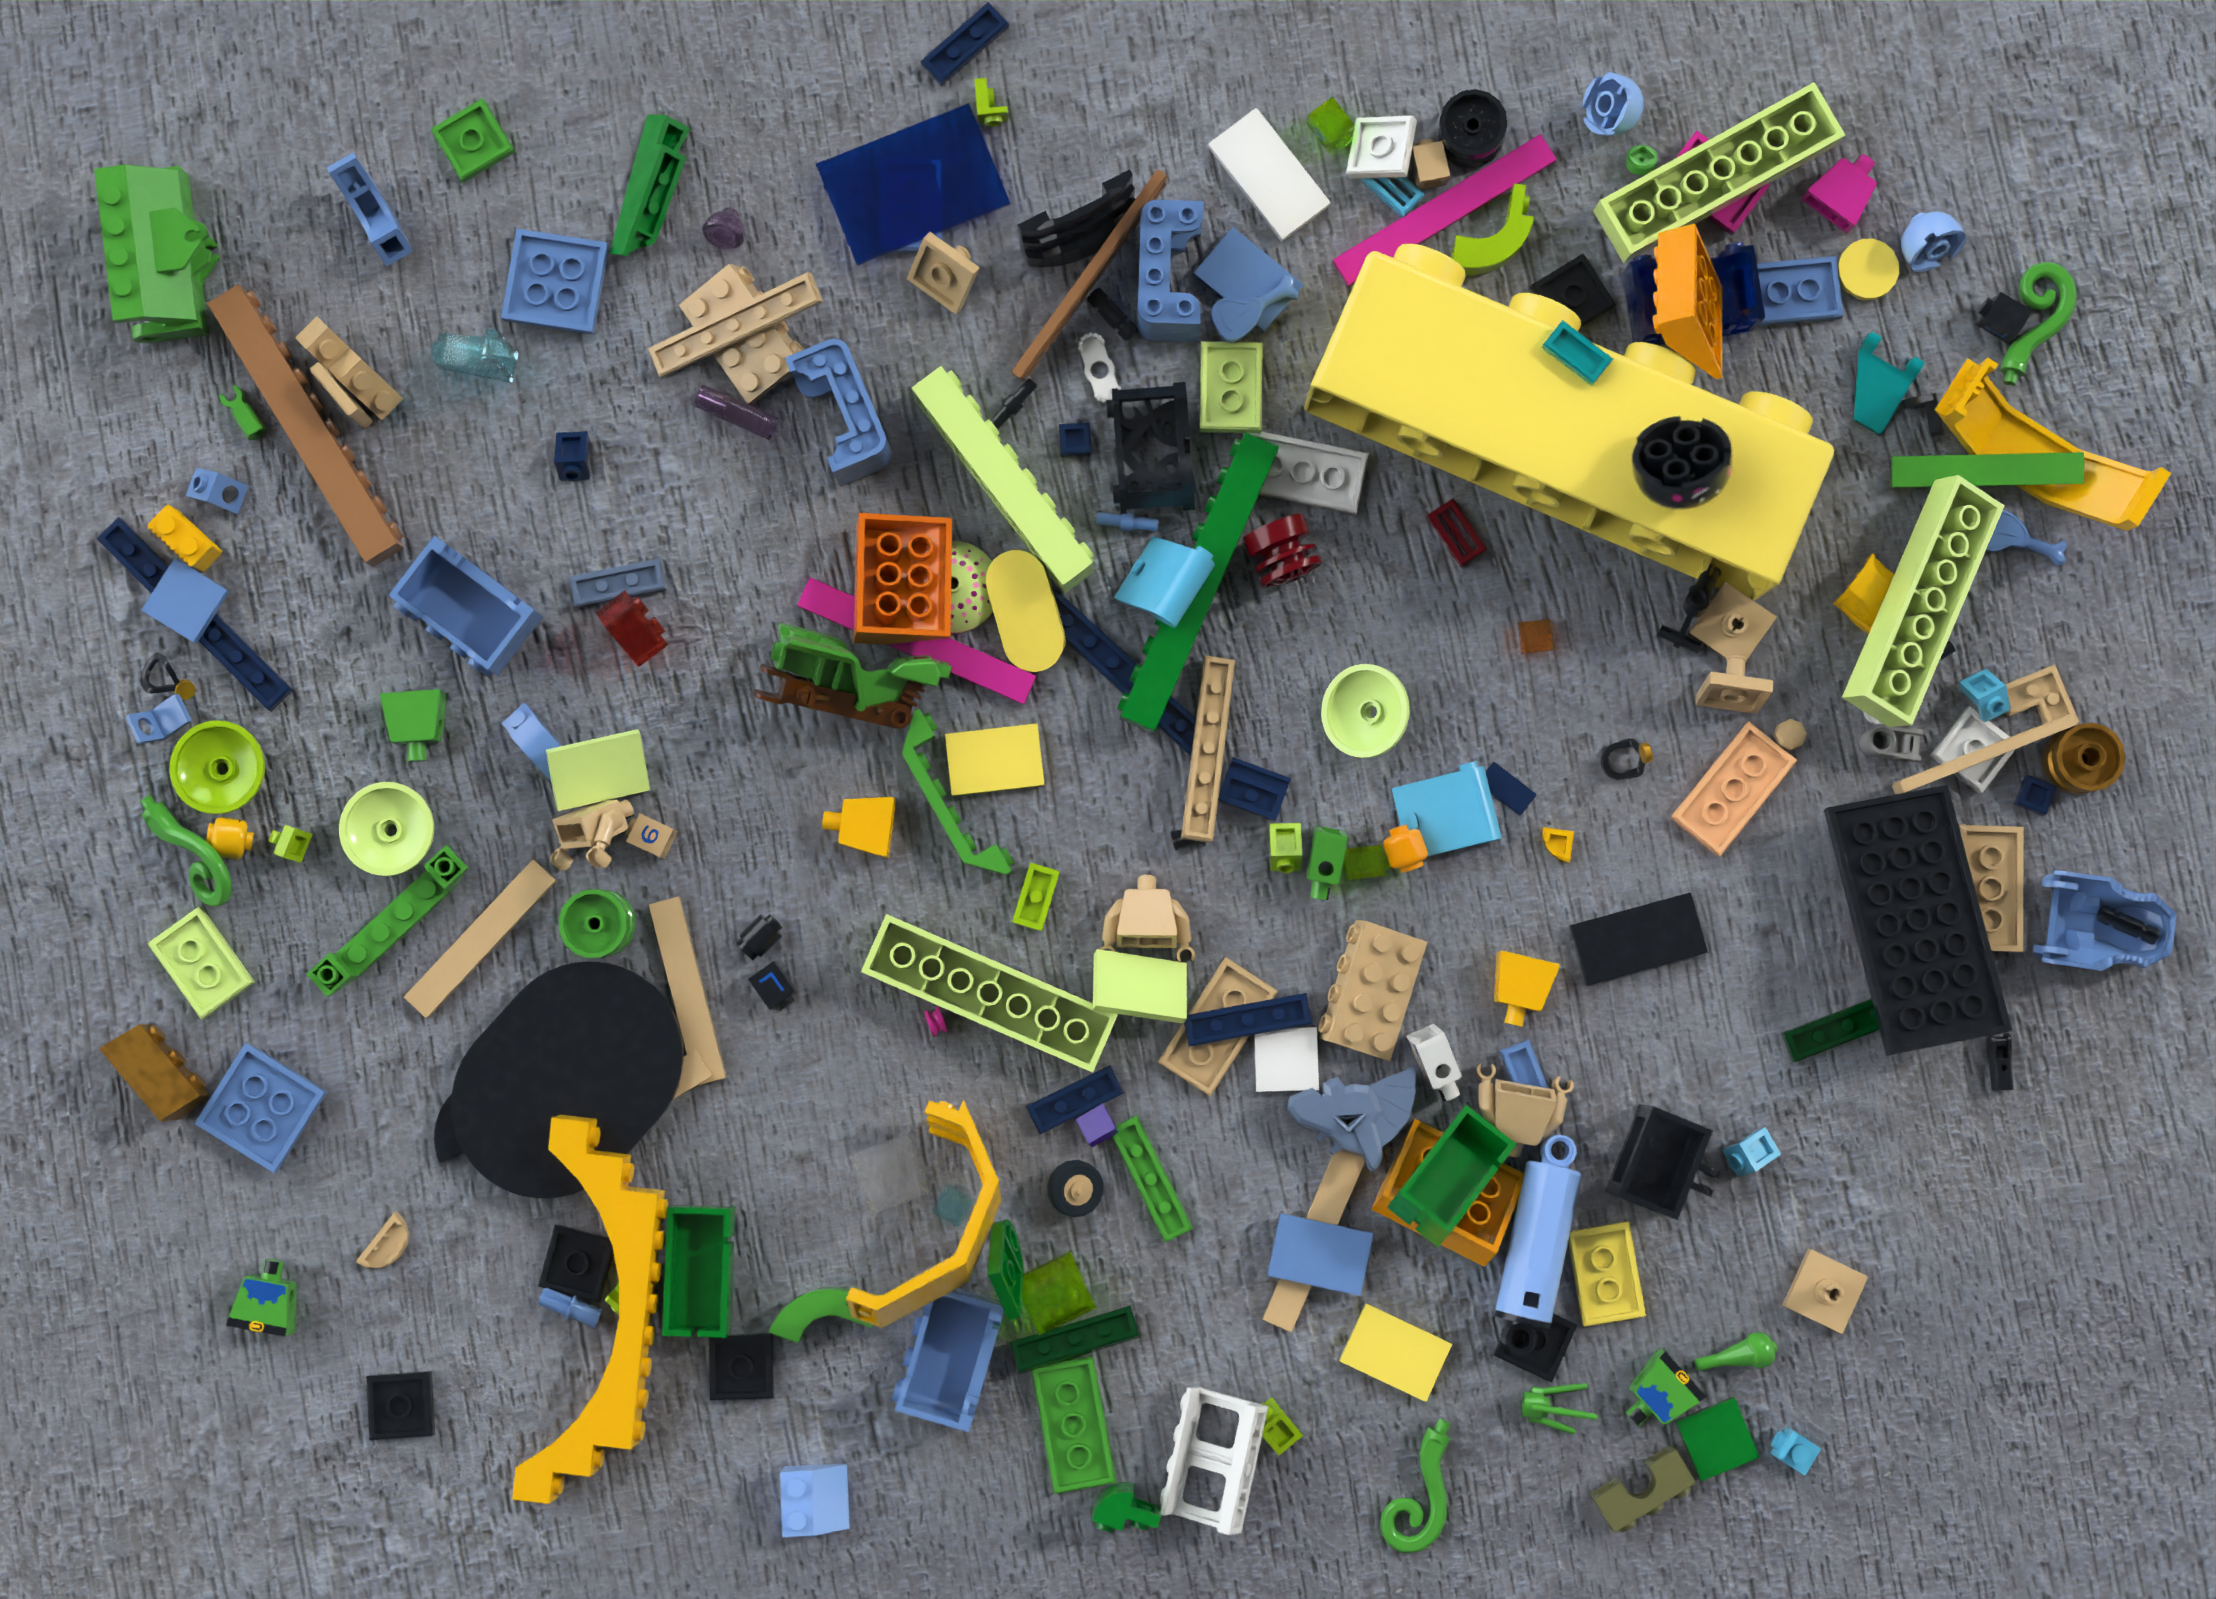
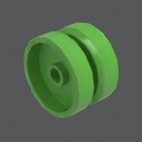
M608 889L583 890L573 895L563 905L559 916V933L564 944L575 954L586 958L611 957L622 952L630 944L636 931V915L630 902L621 894ZM595 918L600 920V927L598 929L594 927Z

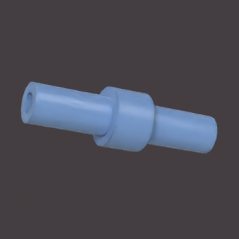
M1097 512L1096 524L1120 527V530L1132 532V529L1157 531L1158 519L1135 517L1134 513L1128 512L1122 515Z

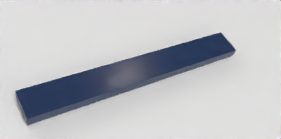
M118 517L96 539L152 594L169 565L122 518ZM216 613L199 639V642L268 711L272 712L293 689Z
M1052 586L1066 642L1122 694L1124 692L1130 694L1134 683L1129 680L1137 663ZM1171 696L1158 727L1191 757L1196 718Z

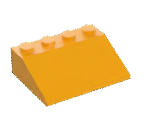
M1695 224L1658 233V246L1654 247V255L1658 264V269H1654V279L1657 286V292L1653 293L1654 304L1657 309V315H1653L1655 331L1657 334H1662L1668 347L1715 379L1722 378V285Z
M1417 1119L1412 1121L1371 1210L1420 1234L1415 1230L1418 1224L1413 1221L1408 1225L1389 1210L1387 1206L1433 1148L1443 1132ZM1502 1163L1441 1245L1485 1267L1498 1252L1520 1195L1524 1173Z

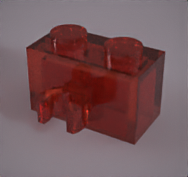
M624 590L595 613L608 632L634 663L640 667L668 646V643L662 636L666 630L655 616L649 619L645 615L649 610L638 596L632 599Z

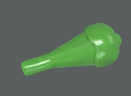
M1750 1333L1746 1339L1717 1354L1695 1359V1365L1698 1371L1719 1366H1755L1756 1369L1765 1368L1774 1362L1777 1344L1766 1333Z

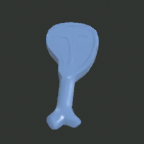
M1285 275L1278 287L1257 298L1252 297L1245 301L1232 298L1218 300L1211 309V320L1219 336L1229 343L1238 342L1254 330L1264 308L1286 297L1297 300L1299 292L1293 287L1294 278L1290 275Z
M2003 509L1985 552L1994 553L2008 547L2029 549L2049 557L2055 566L2065 563L2066 558L2063 554L2067 548L2065 540L2057 544H2049L2032 538L2023 522L2012 513Z

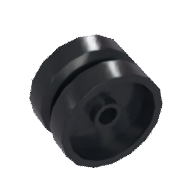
M1478 89L1462 91L1449 99L1442 109L1438 128V141H1443L1445 155L1448 160L1457 166L1469 169L1482 167L1495 159L1502 149L1508 125L1506 111L1500 100L1489 92ZM1468 127H1474L1476 130H1470Z

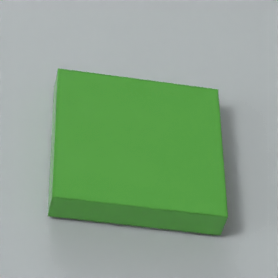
M483 98L430 129L463 183L515 153L514 148Z

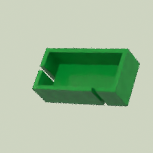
M1465 1105L1387 1208L1408 1225L1414 1221L1418 1224L1415 1230L1436 1247H1439L1517 1144Z
M671 1205L667 1207L662 1336L691 1337L696 1333L697 1327H702L697 1331V1337L726 1338L731 1334L734 1241H728V1238L735 1235L736 1206Z

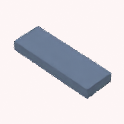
M660 558L569 577L575 608L667 590Z

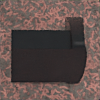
M1936 392L1902 400L1904 409L1925 407L1931 436L1944 435L1942 419L1935 411L1939 403Z

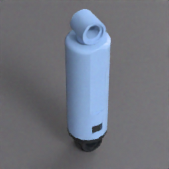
M1550 1135L1546 1137L1540 1145L1541 1162L1528 1161L1524 1171L1494 1314L1496 1317L1508 1320L1501 1331V1342L1508 1351L1517 1355H1526L1535 1349L1537 1344L1536 1327L1550 1329L1581 1182V1173L1569 1169L1570 1163L1576 1156V1146L1571 1138L1565 1135ZM1559 1141L1564 1145L1565 1153L1561 1159L1557 1160L1551 1154V1147L1555 1142ZM1521 1329L1526 1334V1340L1523 1345L1516 1347L1513 1345L1511 1338L1516 1330Z

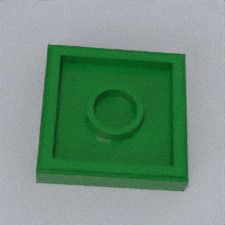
M1734 1397L1675 1420L1700 1481L1760 1458Z

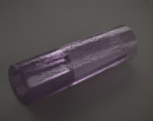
M706 385L700 387L694 401L695 408L767 440L772 437L778 424V417Z

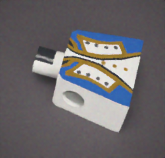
M1431 1024L1406 1035V1040L1425 1082L1433 1090L1438 1089L1442 1101H1448L1459 1096L1460 1092L1455 1081L1460 1079L1462 1075L1445 1033L1435 1024ZM1442 1064L1441 1068L1436 1071V1068Z

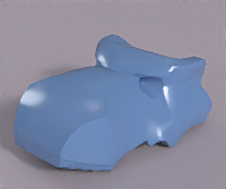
M2054 870L2053 875L2047 874L2043 877L2042 887L2052 888V898L2045 946L2034 945L2033 954L2036 959H2042L2043 963L2102 971L2118 963H2127L2140 968H2146L2171 955L2176 928V912L2155 893H2135L2129 891L2111 877ZM2106 905L2115 909L2116 913L2121 912L2142 921L2145 926L2149 924L2158 928L2160 936L2154 945L2142 941L2141 937H2132L2114 929L2111 924L2108 926L2099 922L2096 917L2100 908Z

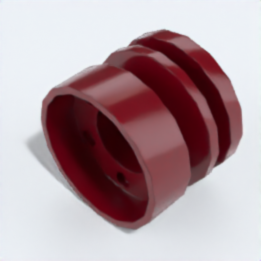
M1298 513L1270 522L1243 537L1250 558L1264 556L1266 558L1265 561L1255 568L1257 574L1270 572L1260 579L1262 588L1292 583L1307 576L1312 570L1322 565L1323 562L1320 555L1306 558V556L1316 551L1317 547L1315 544L1300 545L1299 543L1310 535V530L1303 514Z

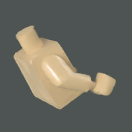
M618 800L601 801L552 819L561 846L552 853L550 857L551 863L559 870L566 871L574 860L567 854L569 848L594 846L586 854L587 861L595 869H598L599 866L606 868L611 862V857L604 849L610 845L613 836L628 829L626 819L634 815L631 803L628 800L621 802Z
M1139 876L1138 889L1125 890L1124 898L1116 900L1105 915L1102 940L1105 942L1100 950L1108 948L1113 952H1117L1114 943L1117 942L1118 948H1176L1175 957L1180 963V953L1182 950L1188 949L1190 951L1191 961L1195 958V952L1189 946L1191 941L1189 917L1177 900L1171 899L1169 890L1156 889L1155 876Z
M1481 1064L1478 1065L1476 1076L1481 1080V1083L1478 1085L1479 1109L1486 1121L1517 1144L1508 1156L1520 1157L1523 1144L1539 1145L1542 1138L1548 1137L1562 1124L1567 1104L1565 1095L1572 1091L1574 1087L1571 1079L1567 1081L1565 1090L1559 1087L1560 1076L1553 1079L1551 1083L1552 1089L1495 1079L1493 1084L1491 1080L1496 1073L1495 1066L1491 1064L1492 1073L1490 1076H1483L1480 1072Z

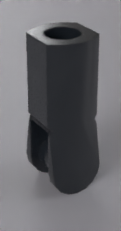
M2004 1033L2003 1036L1994 1037V1035L1987 1036L1986 1045L1989 1058L1991 1090H2014L2011 1036L2009 1033ZM1996 1049H2003V1058H1997Z

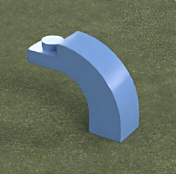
M354 152L328 166L329 174L351 205L364 227L370 243L386 267L413 252L391 208Z

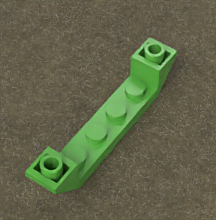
M920 709L915 710L902 751L903 757L963 863L1008 876L1013 873L1009 866L1014 864L1007 849L1004 847L999 850L997 844L974 856L972 851L976 850L977 847L969 833L962 835L957 824L962 822L953 805L949 808L945 805L942 797L947 794L938 778L932 781L926 770L931 768L923 752L918 754L915 752V750L935 740L936 737L933 731L938 729L929 712L923 715Z
M448 845L444 846L423 866L426 871L343 948L337 953L327 954L306 974L327 997L332 996L363 975L455 889L469 867Z

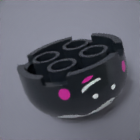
M1674 416L1657 421L1647 427L1637 437V444L1632 454L1635 481L1641 492L1648 499L1662 507L1681 510L1702 506L1714 499L1724 489L1730 478L1732 470L1730 439L1720 426L1705 418L1702 419V422L1681 420V416Z

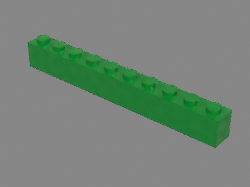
M1246 432L1242 440L1235 439L1229 456L1234 457L1229 468L1223 466L1217 480V484L1221 485L1217 496L1211 494L1204 512L1209 513L1205 524L1198 523L1192 540L1196 541L1194 549L1200 546L1213 555L1211 560L1215 563V566L1176 628H1172L1156 618L1154 624L1159 626L1155 638L1149 635L1142 650V653L1147 655L1142 666L1136 664L1129 680L1134 683L1130 694L1123 693L1117 710L1122 711L1120 715L1121 720L1153 734L1155 733L1272 467L1279 446Z

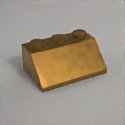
M139 1024L108 1042L99 1050L160 1122L181 1120L209 1096V1093L204 1089L206 1083L197 1073H191L184 1065L186 1059L178 1050L174 1048L171 1050L165 1043L166 1036L156 1025Z

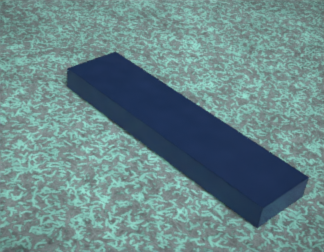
M1307 993L1189 1014L1184 1022L1189 1047L1312 1024Z

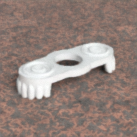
M1097 333L1085 334L1081 338L1078 347L1085 365V376L1092 385L1094 397L1098 402L1106 404V400L1112 399V388L1121 390V387L1117 385L1114 376V364L1108 358L1104 346L1105 340ZM1096 362L1105 363L1109 370L1106 377L1098 379L1092 376V365Z

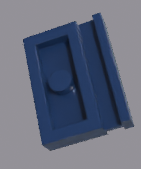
M1233 757L1222 784L1218 801L1275 822L1291 778Z

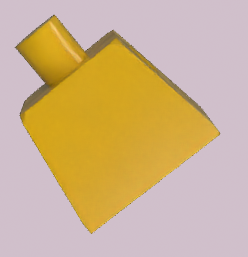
M894 797L844 799L842 813L824 811L822 829L839 831L838 843L840 845L883 858H889L896 799Z
M1502 950L1497 951L1494 1002L1508 1005L1504 1023L1523 1027L1526 1009L1541 1012L1560 964Z

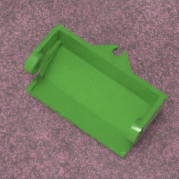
M124 164L94 169L113 321L117 324L140 320L149 321L148 323L134 325L131 328L133 341L137 343H156L209 335L202 284L219 261L220 256L214 254L211 257L212 251L207 248H218V244L210 238L206 226L194 220L189 175L180 166L156 168Z

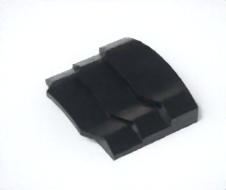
M1131 170L1103 182L1101 198L1062 217L1050 220L1047 212L1044 211L1017 224L1020 251L1028 266H1062L1080 261L1097 253L1135 201V188L1133 186Z

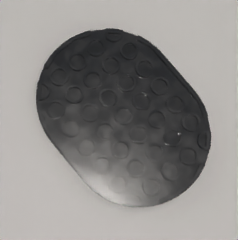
M576 962L562 965L545 972L527 984L469 1048L455 1076L451 1095L452 1122L458 1142L471 1164L493 1184L524 1197L557 1198L585 1190L580 1181L548 1150L551 1118L558 1115L597 1119V1127L600 1128V1140L598 1146L594 1147V1150L629 1154L668 1109L680 1084L684 1062V1044L676 1015L670 1004L660 991L642 976L624 967L603 962Z

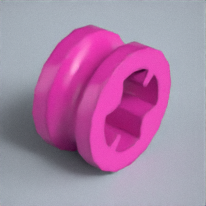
M940 1006L935 1007L933 1012L929 1010L924 1011L933 1037L938 1036L937 1034L940 1031L944 1033L949 1032Z

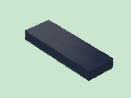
M988 2L920 61L921 65L942 87L1009 28V23Z
M1111 1065L1027 1105L1026 1108L1040 1135L1102 1103L1124 1094Z

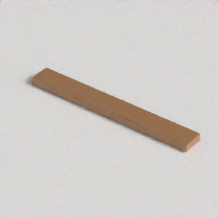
M1159 169L1155 171L1011 372L1019 379L1026 381L1138 226L1144 205L1149 201L1156 200L1169 183L1167 175Z

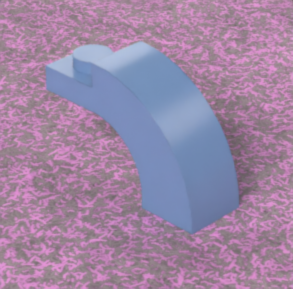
M524 702L501 724L510 733L509 736L551 781L546 750L563 745Z

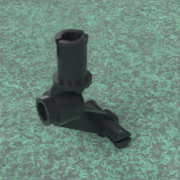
M1710 564L1708 569L1698 576L1695 585L1689 588V593L1683 603V609L1687 617L1680 632L1662 624L1657 637L1659 636L1674 643L1673 646L1676 648L1681 646L1697 654L1702 641H1698L1685 634L1693 617L1702 616L1709 605V601L1713 598L1712 591L1722 573L1717 566H1715L1712 575L1708 576L1712 564Z

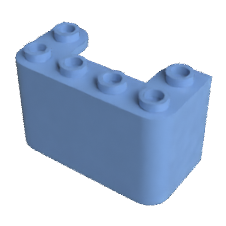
M1152 200L1142 208L1140 218L1137 327L1140 335L1146 340L1198 342L1200 303L1192 294L1170 292L1171 251L1185 252L1186 245L1190 239L1201 237L1204 201Z
M829 339L785 357L788 368L800 392L808 398H817L833 391L850 432L835 437L837 443L836 451L833 456L827 458L839 486L841 487L888 466L892 457L889 443L846 343L839 339Z
M435 535L388 595L396 601L393 605L394 608L415 622L421 618L429 624L425 630L439 640L445 636L453 642L450 648L464 659L469 655L471 658L468 660V663L488 677L492 673L499 676L543 618L541 614Z
M957 1288L921 1307L924 1309L923 1318L917 1316L912 1335L917 1336L914 1349L908 1347L903 1366L908 1367L905 1378H899L898 1382H896L891 1401L897 1402L895 1411L969 1432L1004 1309L999 1300Z

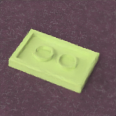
M1201 341L1199 432L1261 433L1263 343Z
M638 729L546 750L555 804L558 811L650 790L641 734Z
M197 907L147 943L200 1019L207 1018L255 983L202 907Z
M1097 949L1094 953L1093 1010L1183 1024L1187 1019V963Z

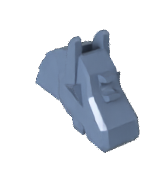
M1415 1066L1372 1083L1370 1086L1358 1084L1344 1086L1340 1079L1336 1077L1323 1083L1321 1087L1323 1095H1320L1314 1088H1310L1290 1096L1286 1111L1296 1125L1320 1133L1317 1137L1320 1143L1324 1138H1331L1334 1141L1333 1148L1328 1151L1331 1155L1342 1150L1363 1157L1369 1171L1374 1172L1381 1162L1382 1148L1399 1134V1131L1405 1126L1411 1116L1410 1112L1416 1092ZM1342 1119H1354L1348 1125L1342 1121Z

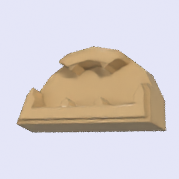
M398 1211L393 1213L357 1259L356 1263L366 1268H382L393 1264L403 1255L408 1245L409 1231L406 1221Z

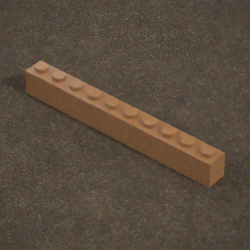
M238 284L207 303L364 562L375 567L404 549L400 541L403 538L402 532L394 521L388 522L384 515L388 511L378 495L373 497L368 487L372 486L369 478L362 469L357 471L352 463L356 460L353 452L347 444L341 445L336 437L340 434L339 429L331 418L325 419L321 412L325 408L315 392L310 394L305 384L309 382L299 366L294 368L289 359L293 355L284 341L278 342L273 333L277 332V328L268 315L262 316L258 309L262 304L252 290L246 291Z

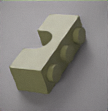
M1671 1445L1643 1461L1650 1473V1483L1643 1492L1637 1494L1629 1493L1622 1482L1615 1478L1589 1494L1607 1525L1614 1533L1618 1530L1621 1533L1628 1531L1637 1524L1636 1519L1644 1514L1651 1516L1663 1509V1503L1672 1497L1679 1499L1691 1491L1690 1486L1696 1482L1677 1450Z

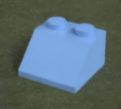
M847 1464L783 1467L780 1471L782 1537L816 1536L850 1528Z

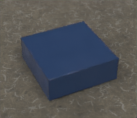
M1089 422L1059 424L1061 457L1091 455Z
M2026 775L2023 778L2014 805L2045 816L2057 786Z

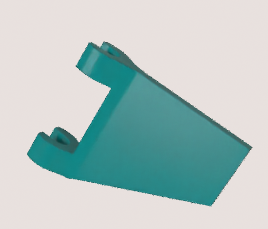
M1871 331L1870 334H1867L1858 350L1853 421L1880 436L1925 362L1914 356L1913 359L1910 358L1904 370L1901 371L1872 354L1882 337Z

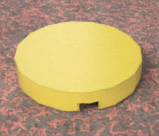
M1860 239L1850 244L1837 262L1841 288L1847 294L1850 293L1856 299L1862 301L1876 300L1886 295L1896 284L1900 273L1899 261L1894 251L1887 244L1876 239Z

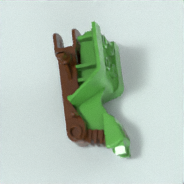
M779 622L780 642L775 641L771 653V660H775V666L761 664L759 668L766 674L782 677L778 693H771L754 689L753 695L757 699L781 705L790 703L809 709L901 729L906 727L911 721L912 706L917 707L918 705L913 698L921 699V696L916 693L917 690L924 693L923 684L936 687L940 677L949 679L952 666L948 665V662L932 659L929 655L897 658L887 669L873 672L866 671L861 668L857 657L848 650L847 645L839 637Z

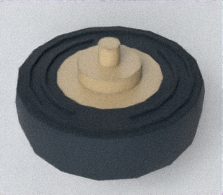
M1081 1160L1066 1161L1057 1166L1050 1175L1047 1184V1195L1052 1206L1061 1214L1070 1217H1081L1094 1211L1100 1203L1104 1192L1103 1180L1099 1171L1091 1164Z

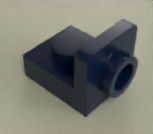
M587 431L556 433L554 464L561 481L574 482L590 479L591 473L588 466L590 439Z

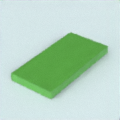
M1094 1356L1069 1359L1032 1370L1054 1494L1116 1483Z

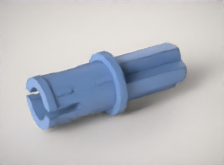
M544 1288L538 1301L540 1306L565 1315L564 1319L572 1318L592 1328L596 1327L603 1311L601 1308L599 1309L577 1300L575 1295L571 1298L549 1288Z

